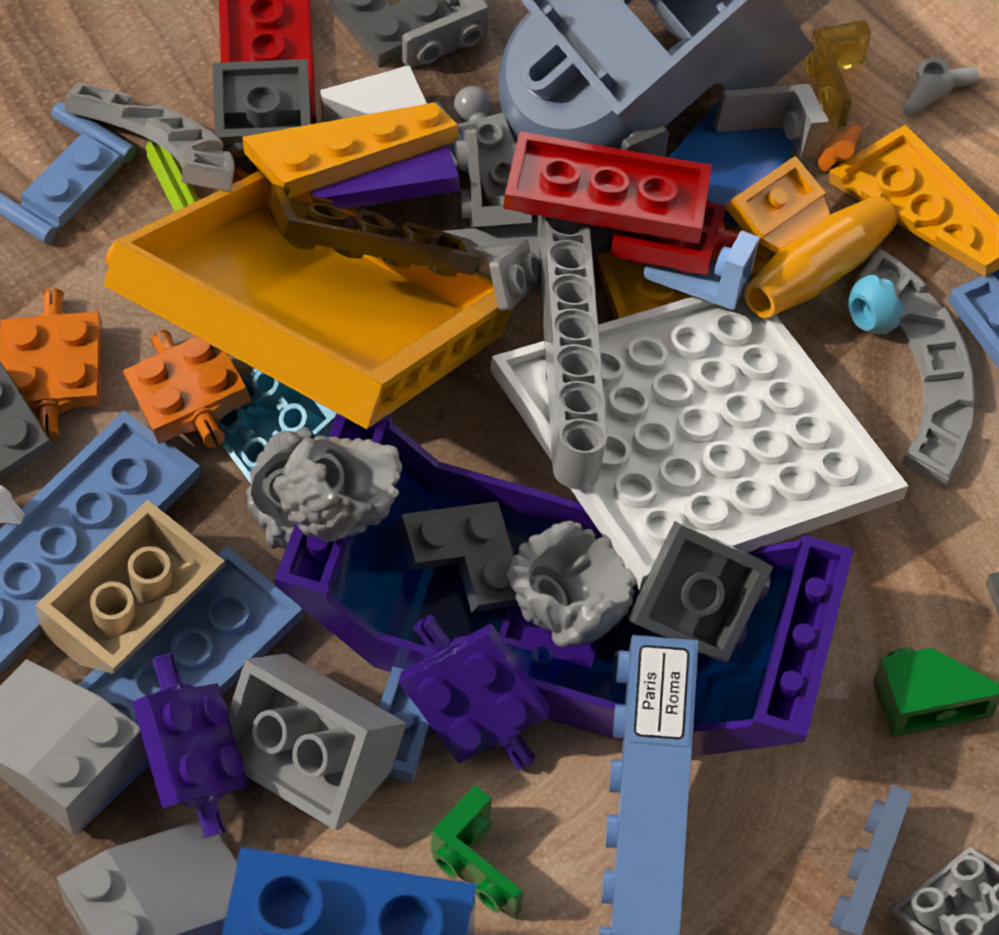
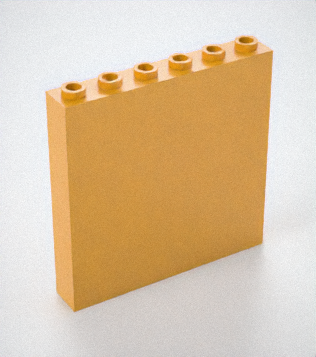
M261 171L232 184L230 191L219 190L122 238L116 239L106 255L108 269L103 286L365 429L373 426L502 337L512 309L499 310L493 281L476 271L474 276L457 273L455 277H446L434 273L426 266L411 264L408 268H400L384 262L380 257L364 255L363 258L353 259L340 255L333 248L316 245L315 249L309 250L291 245L286 239H283L268 203L272 184ZM310 191L291 197V199L309 204L312 203ZM355 208L341 209L348 215L355 217L358 213H361Z

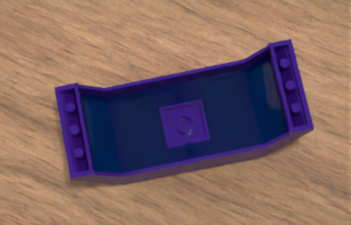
M336 413L327 438L337 436L339 439L349 438L352 441L356 438H360L363 441L370 439L375 443H381L383 446L390 445L397 448L402 470L399 474L400 478L394 487L397 488L399 494L393 504L390 505L388 516L381 519L379 523L367 526L363 533L340 538L334 542L323 541L316 537V535L313 537L306 536L302 533V530H299L298 524L295 523L276 573L274 586L369 664L388 672L392 671L393 666L407 669L424 660L428 655L430 649L414 630L417 622L422 618L426 620L428 615L435 617L436 622L449 639L469 636L492 624L551 706L549 717L546 719L623 741V738L613 737L615 704L625 705L627 684L617 683L619 650L629 651L632 635L666 638L634 624L628 619L641 592L636 584L632 587L634 590L633 604L629 608V613L622 618L618 625L612 627L602 638L597 639L591 644L585 643L580 646L560 647L554 644L552 631L524 619L522 608L519 606L471 613L458 564L409 571L396 526V521L402 514L498 501L513 554L517 555L519 554L520 545L527 543L530 537L540 535L545 530L552 528V525L566 521L581 524L582 530H592L595 539L603 537L580 502L440 462L391 422V414H388L370 428L365 429ZM802 534L799 541L760 546L758 549L748 552L773 566L769 575L771 578L770 587L763 601L757 605L755 604L746 623L748 629L745 641L737 652L731 654L727 664L698 652L691 757L805 742L854 549Z

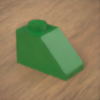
M910 647L899 648L888 653L885 657H881L873 681L892 737L993 717L999 703L998 683L932 647L916 651Z

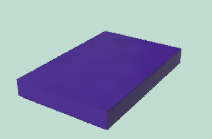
M447 144L312 190L310 194L312 200L315 195L333 200V206L339 209H348L460 191L459 175Z

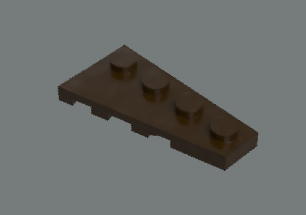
M276 184L272 185L268 203L283 239H286L288 243L295 247L309 250L315 249L316 245L333 248L340 255L353 259L363 258L364 255L382 258L384 262L400 268H408L411 264L429 267L434 273L446 277H455L457 273L473 276L475 274L479 256L467 238L411 222L404 223L401 230L394 228L395 224L379 213L362 209V212L358 213L356 217L351 216L333 206V200L314 195L312 203L309 204L288 198L290 188Z

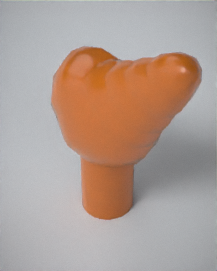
M853 124L833 136L821 148L817 163L823 172H827L838 161H846L855 154L856 145L862 131L859 124Z

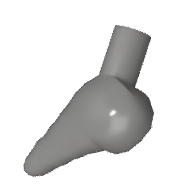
M930 57L918 65L916 72L918 79L908 101L904 105V114L911 116L921 111L931 103L946 96L951 92L952 88L978 85L979 74L977 67L950 69L946 61L938 57Z

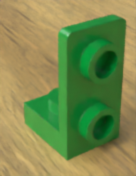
M474 785L431 831L432 857L436 865L448 876L457 878L460 875L468 883L476 884V896L490 910L497 913L503 910L515 919L522 911L523 891L469 848L477 846L492 826L490 821L492 798Z

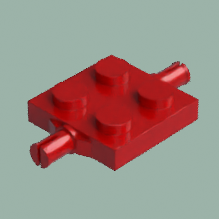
M706 202L699 244L614 229L611 256L627 259L636 264L649 263L674 268L682 273L708 275L713 256L723 249L724 246L732 248L740 232L725 230L726 205Z

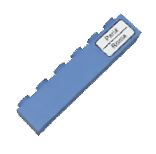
M632 635L629 651L619 650L617 683L627 684L625 705L615 704L613 737L623 738L622 760L611 759L609 792L619 793L618 815L607 814L605 847L615 848L614 870H603L601 903L611 904L610 927L599 926V935H680L698 655L697 640Z

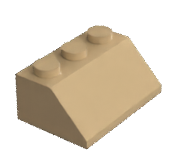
M147 499L35 605L42 634L80 666L114 674L225 566V560Z

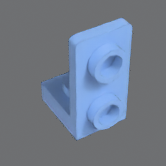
M741 231L732 248L724 246L718 260H712L708 275L682 273L674 268L647 263L644 268L643 277L665 287L734 310L750 281L760 237Z

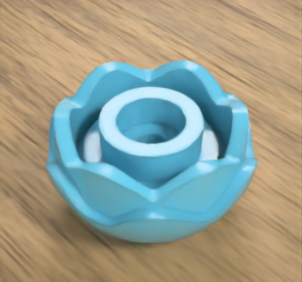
M868 275L855 283L848 300V310L852 320L864 331L872 334H886L897 328L900 324L899 318L903 313L904 305L896 296L894 285L890 280L878 278L876 275Z

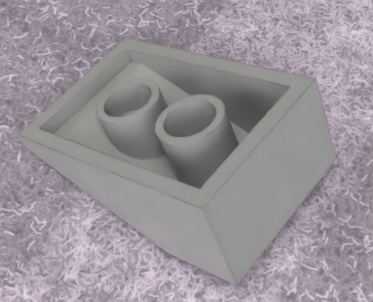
M26 659L0 685V778L74 835L148 756L137 724L102 697Z
M198 820L107 849L56 878L64 904L83 935H219L223 932L237 862L220 835L204 839L202 827Z

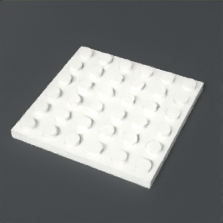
M744 292L734 310L694 296L598 325L607 440L599 480L595 485L587 489H570L602 536L609 539L610 548L614 549L622 557L625 568L632 571L636 578L635 584L639 590L643 588L674 521L748 553L758 549L760 546L772 545L904 499L908 489V484L780 319L776 315L770 318L757 316L748 307ZM545 341L492 356L491 373L552 461Z

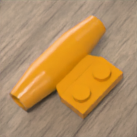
M796 156L735 196L725 206V209L744 232L759 236V244L776 253L745 287L744 297L748 307L757 316L770 318L816 297L863 263L897 224V214L893 205L881 196H873L830 214L824 197L826 192Z

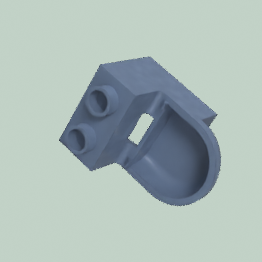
M521 0L530 12L517 25L503 52L498 78L499 102L508 127L516 139H518L519 131L621 149L622 141L632 133L641 129L648 130L660 124L667 126L691 103L715 84H721L725 90L772 87L811 53L815 47L780 0H648L667 30L680 40L668 51L629 8L627 4L632 0Z

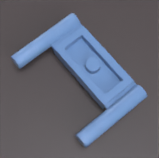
M61 101L53 107L51 117L80 136L21 194L23 202L20 205L0 193V216L45 244H49L55 238L57 230L61 229L122 167L121 165L124 162H130L136 153L134 145L88 117L64 112L65 103Z

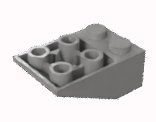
M969 847L891 909L892 916L910 935H999V866L972 847Z

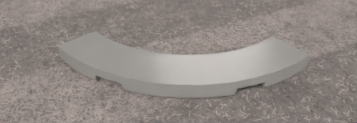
M79 82L75 83L66 96L64 112L89 117L125 128L150 139L166 149L177 159L183 169L181 182L225 191L231 190L235 168L230 152L222 150L223 142L217 136L192 119L158 104L137 106L132 104V95Z
M879 248L857 276L854 285L858 280L868 275H876L878 278L890 280L894 285L896 296L904 305L897 329L907 342L919 369L923 392V409L919 430L906 452L902 464L946 489L962 460L973 423L976 396L970 356L961 332L946 307L941 308L935 298L926 290L927 284L902 262Z

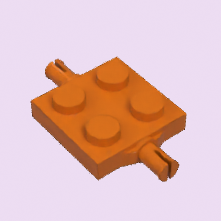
M47 288L43 291L42 315L1 319L0 362L10 373L34 414L39 415V422L48 437L50 434L52 441H55L59 438L60 413H65L78 407L101 406L103 321L99 311L63 313L64 292L59 288H53L52 295L50 288Z
M160 330L165 343H162L157 332H155L151 338V343L158 354L146 358L122 371L158 444L182 433L198 430L207 447H216L211 433L218 444L221 445L224 442L225 434L217 421L228 412L252 402L247 388L226 352L196 336L176 346L169 331Z

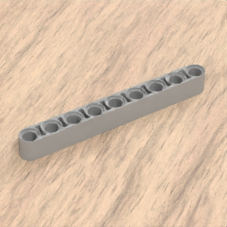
M537 215L553 473L560 484L568 488L587 489L595 485L599 480L607 440L590 225Z

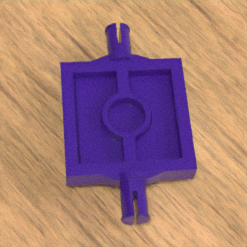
M433 615L426 616V620L422 618L414 626V630L422 638L430 652L424 660L401 672L398 683L458 764L486 749L501 747L517 770L523 769L524 765L525 767L530 765L535 759V755L519 735L523 730L548 718L551 706L492 624H489L469 636L449 639Z
M168 653L151 659L161 690L155 694L146 695L132 701V705L162 808L180 804L191 808L196 807L204 834L203 837L206 839L227 832L217 800L222 799L226 794L247 788L249 785L243 769V759L237 748L228 718V709L223 700L219 684L215 683L198 687L185 683L182 684L174 657L175 654Z

